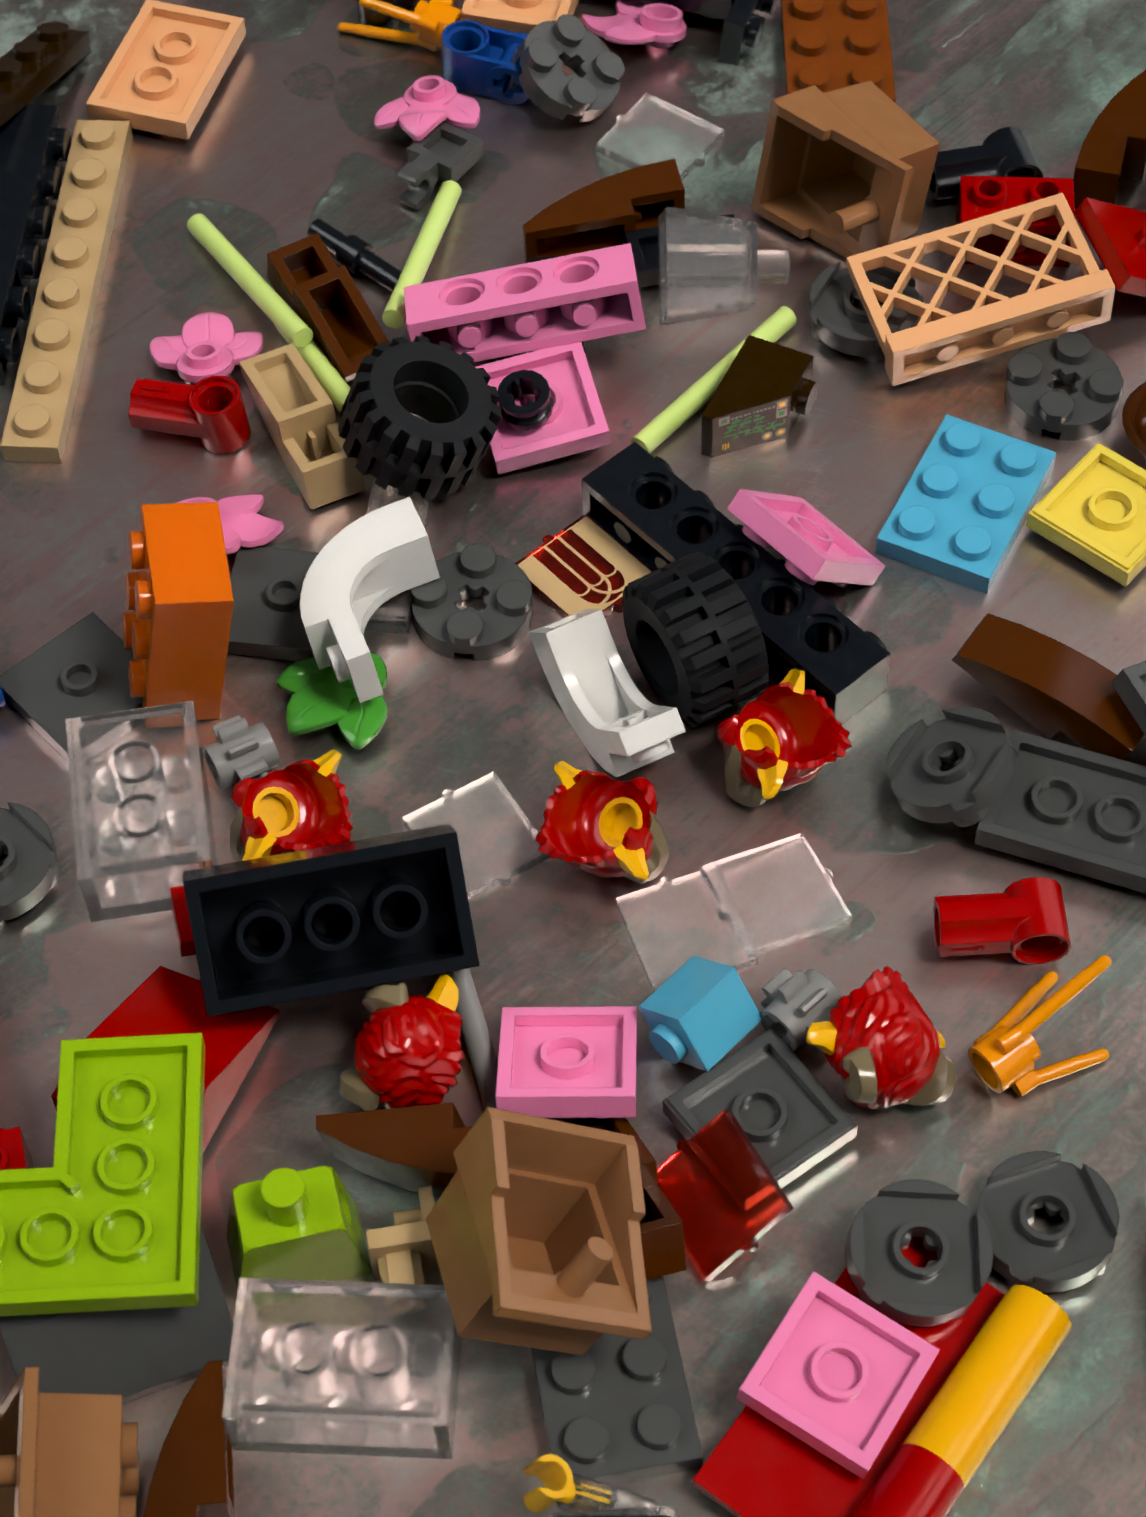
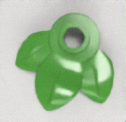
M370 651L382 690H384L387 684L386 665L377 654ZM315 657L293 663L276 680L277 686L281 690L292 695L286 710L288 733L291 736L309 733L338 724L346 741L356 750H360L378 735L385 724L388 713L387 706L381 695L360 703L351 681L347 680L338 683L332 666L319 670Z

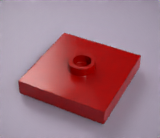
M1086 197L1075 210V214L1102 264L1108 270L1116 289L1119 292L1146 297V212Z

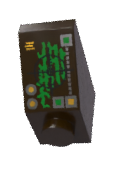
M748 335L702 414L701 454L713 458L788 436L800 414L804 416L810 414L817 398L819 384L812 381L813 356Z

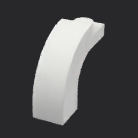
M410 497L371 511L336 534L315 557L307 571L301 589V618L318 669L321 670L332 666L338 683L350 680L360 703L383 695L371 653L363 637L370 617L383 603L397 594L440 578L428 534Z
M583 609L528 632L543 671L561 709L585 748L602 768L613 776L619 777L674 753L670 738L686 732L677 707L655 705L648 701L639 691L621 660L602 609Z

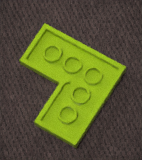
M202 1032L61 1040L53 1167L0 1170V1317L198 1306L206 1049Z

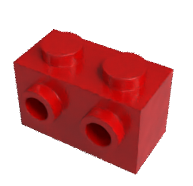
M960 176L956 224L1059 193L1064 194L1075 217L1073 179ZM1053 215L1033 221L1027 231L1055 241L1061 231V227L1056 216ZM990 234L978 238L974 248L1001 257L1010 240ZM1019 244L1011 261L1023 266H1041L1048 254ZM1057 258L1052 267H1069L1070 263ZM965 261L964 264H974V263H971V262H969V261Z

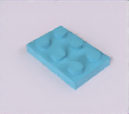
M946 414L876 540L875 553L988 594L1027 520L1028 513L1035 505L1054 468L1056 452Z

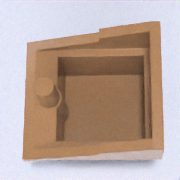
M871 80L825 93L815 85L772 99L751 208L757 214L801 240L810 237L846 259L849 256L896 243L918 233L940 143Z
M487 1107L453 1152L458 1170L426 1218L458 1337L576 1355H584L604 1333L645 1340L652 1332L640 1230V1220L644 1217L646 1211L639 1152L634 1136Z
M25 1367L0 1406V1517H137L136 1497H139L140 1487L138 1422H124L122 1395L40 1392L39 1367Z

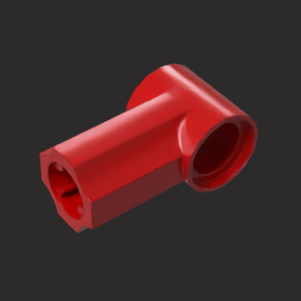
M210 376L200 380L195 385L147 378L144 380L136 379L130 392L128 417L132 428L200 438L201 444L206 450L216 454H227L237 451L250 438L251 429L238 384L232 378Z
M1031 877L1012 883L1005 889L1004 893L938 896L934 898V936L936 950L939 952L940 957L1012 953L1013 958L1018 962L1040 965L1063 958L1071 949L1062 889L1056 880L1047 877Z

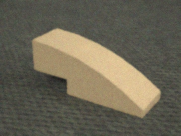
M291 343L240 361L241 372L267 430L310 509L318 508L366 490L363 475L355 468L358 461L357 458L347 457L343 449L346 439L339 437V424L336 420L333 402L294 344Z

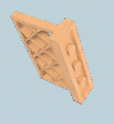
M1063 193L847 257L846 268L885 356V370L892 387L1058 337L1067 332H1074L1111 321L1115 285L1108 270L1099 269ZM1053 215L1056 216L1061 227V231L1055 241L1027 231L1033 221ZM994 234L1010 240L1002 256L998 257L974 248L978 238ZM1019 244L1048 254L1039 271L1011 261ZM939 250L955 256V259L947 273H943L919 264L924 254ZM1058 258L1080 266L1084 276L1063 281L1049 276L1048 273ZM965 261L993 270L984 288L956 278ZM885 266L901 272V275L893 289L890 290L869 282L865 272ZM1002 275L1030 284L1027 293L1011 298L993 291ZM911 277L938 286L929 304L902 294ZM948 291L976 301L971 310L958 314L950 313L939 307ZM878 301L884 303L882 308L880 307ZM894 307L921 317L917 326L891 333L887 319Z

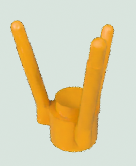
M358 0V3L363 7L409 23L410 30L416 33L340 22L337 28L342 33L418 45L437 52L439 47L442 48L441 37L443 30L447 25L462 20L463 10L453 7L455 0H430V2L420 0L414 12L383 1Z
M1107 955L1100 956L1026 1016L1058 981V974L1054 971H1049L1037 984L1033 985L992 1029L974 1040V1045L968 1049V1057L978 1076L992 1091L1001 1094L1009 1087H1012L1019 1097H1023L1040 1084L1108 1060V1050L1100 1048L1034 1070V1062L1041 1057V1051L1031 1033L1109 968L1112 962L1111 958Z

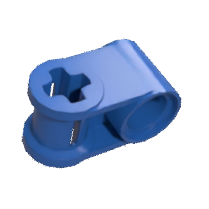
M471 20L455 21L447 25L441 37L442 78L452 82L456 86L457 92L476 94L512 105L524 103L529 97L522 89L518 79L522 68L520 66V59L516 62V50L528 34L489 27ZM513 82L517 84L515 89H511Z

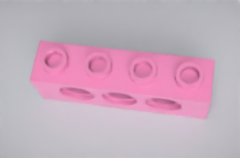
M631 243L404 287L406 326L410 342H413L416 336L428 337L430 343L439 345L440 341L453 345L451 350L461 355L465 352L474 358L473 362L646 329Z

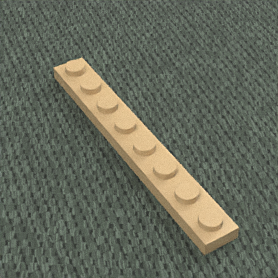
M79 119L76 121L0 444L4 461L62 463L133 139L130 121Z

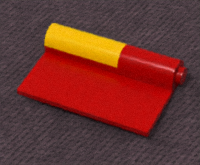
M911 1237L908 1248L901 1250L905 1259L910 1260L912 1265L920 1268H925L928 1261L938 1259L935 1251L925 1250L923 1239L918 1237ZM846 1267L834 1284L859 1299L858 1289L851 1281ZM986 1282L967 1313L959 1318L934 1326H911L896 1322L940 1349L864 1479L853 1474L746 1405L693 1478L691 1484L735 1517H947L1071 1331L1072 1323L1065 1311L1056 1302L1034 1288L1025 1285H1013L1004 1295Z

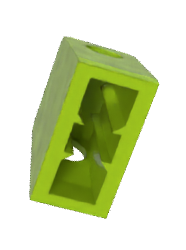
M323 1165L301 1171L285 1167L278 1168L268 1173L264 1179L240 1184L231 1190L227 1241L240 1303L372 1273L358 1207L333 1167Z

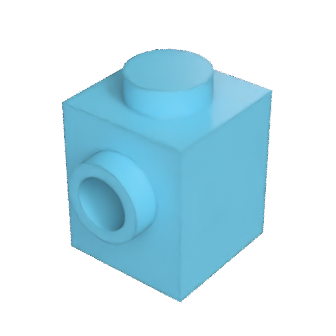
M694 955L638 1006L652 1030L648 1034L649 1040L664 1059L673 1064L681 1062L705 1071H709L763 1020L735 967Z

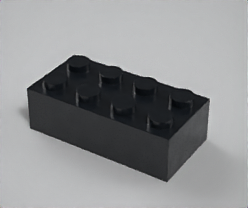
M450 823L183 872V885L207 1017L480 966L457 832Z

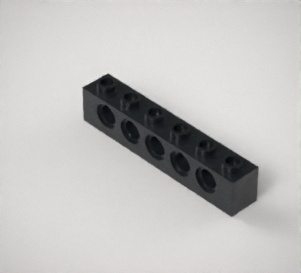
M634 442L581 479L583 518L587 516L651 572L696 552H703L707 557H712L720 564L739 586L754 612L766 646L769 664L768 674L777 684L785 678L791 669L795 668L805 671V690L813 689L816 691V696L824 697L827 707L832 708L834 717L842 725L887 690L891 653L887 651L880 638L870 631L864 632L842 613L840 607L832 598L827 595L818 594L804 581L791 574L784 566L785 560H777L762 546L749 539L742 532L743 525H735L715 508L713 502L705 493L700 490L694 491L678 478L664 459L658 456L653 457L639 444Z

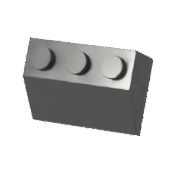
M201 1224L198 1306L0 1317L1 1334L16 1378L19 1377L25 1367H39L40 1392L122 1395V1404L197 1378L209 1361L222 1360L224 1368L245 1361Z

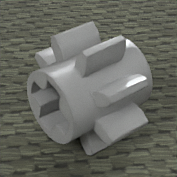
M240 715L211 726L217 741L202 747L209 770L220 790L229 788L248 777L252 779L263 778L267 775L266 771L281 765L276 745L265 724L259 722L249 727L245 717L241 718Z
M784 968L761 988L767 996L761 1002V1005L765 1008L760 1012L763 1018L761 1024L765 1031L772 1028L791 1051H795L798 1047L804 1049L808 1045L806 1034L811 1024L814 1022L830 1021V1011L832 1008L838 1007V1000L841 998V995L835 985L817 970L808 969L805 972L799 970L795 975H792L790 971ZM809 1044L816 1052L820 1051L818 1047Z

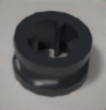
M520 370L512 372L499 384L498 394L500 397L501 415L508 426L517 430H532L547 422L552 414L553 404L548 381L541 374L532 370ZM530 394L535 396V402L533 403L528 399L527 406H517L515 404V398L523 401L522 395Z

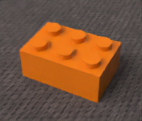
M218 502L142 504L139 531H129L128 533L130 569H136V572H126L125 597L127 610H133V612L122 613L124 649H132L134 661H129L128 665L131 698L143 699L145 723L220 719L234 599Z

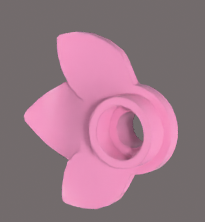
M617 0V15L608 17L582 15V22L586 29L616 44H646L654 48H669L674 45V42L680 41L686 36L687 26L682 21L683 12L669 4H651L637 0Z
M430 75L417 79L406 90L403 97L388 102L381 107L375 115L374 125L377 130L401 126L408 136L414 141L420 142L443 121L461 128H476L480 121L481 113L479 104L474 98L457 93V88L452 82L444 80L439 76Z
M205 312L191 317L184 324L181 335L154 338L150 343V352L157 366L177 370L178 375L185 380L186 384L195 385L200 380L210 376L231 378V372L235 365L239 364L240 361L259 355L263 348V336L259 332L234 333L232 321L228 316L215 312Z
M238 495L222 498L217 501L226 554L236 553L241 546L252 548L265 545L277 538L284 530L283 521L257 514L264 502L263 495ZM194 497L182 500L178 503H205L216 501L208 497Z

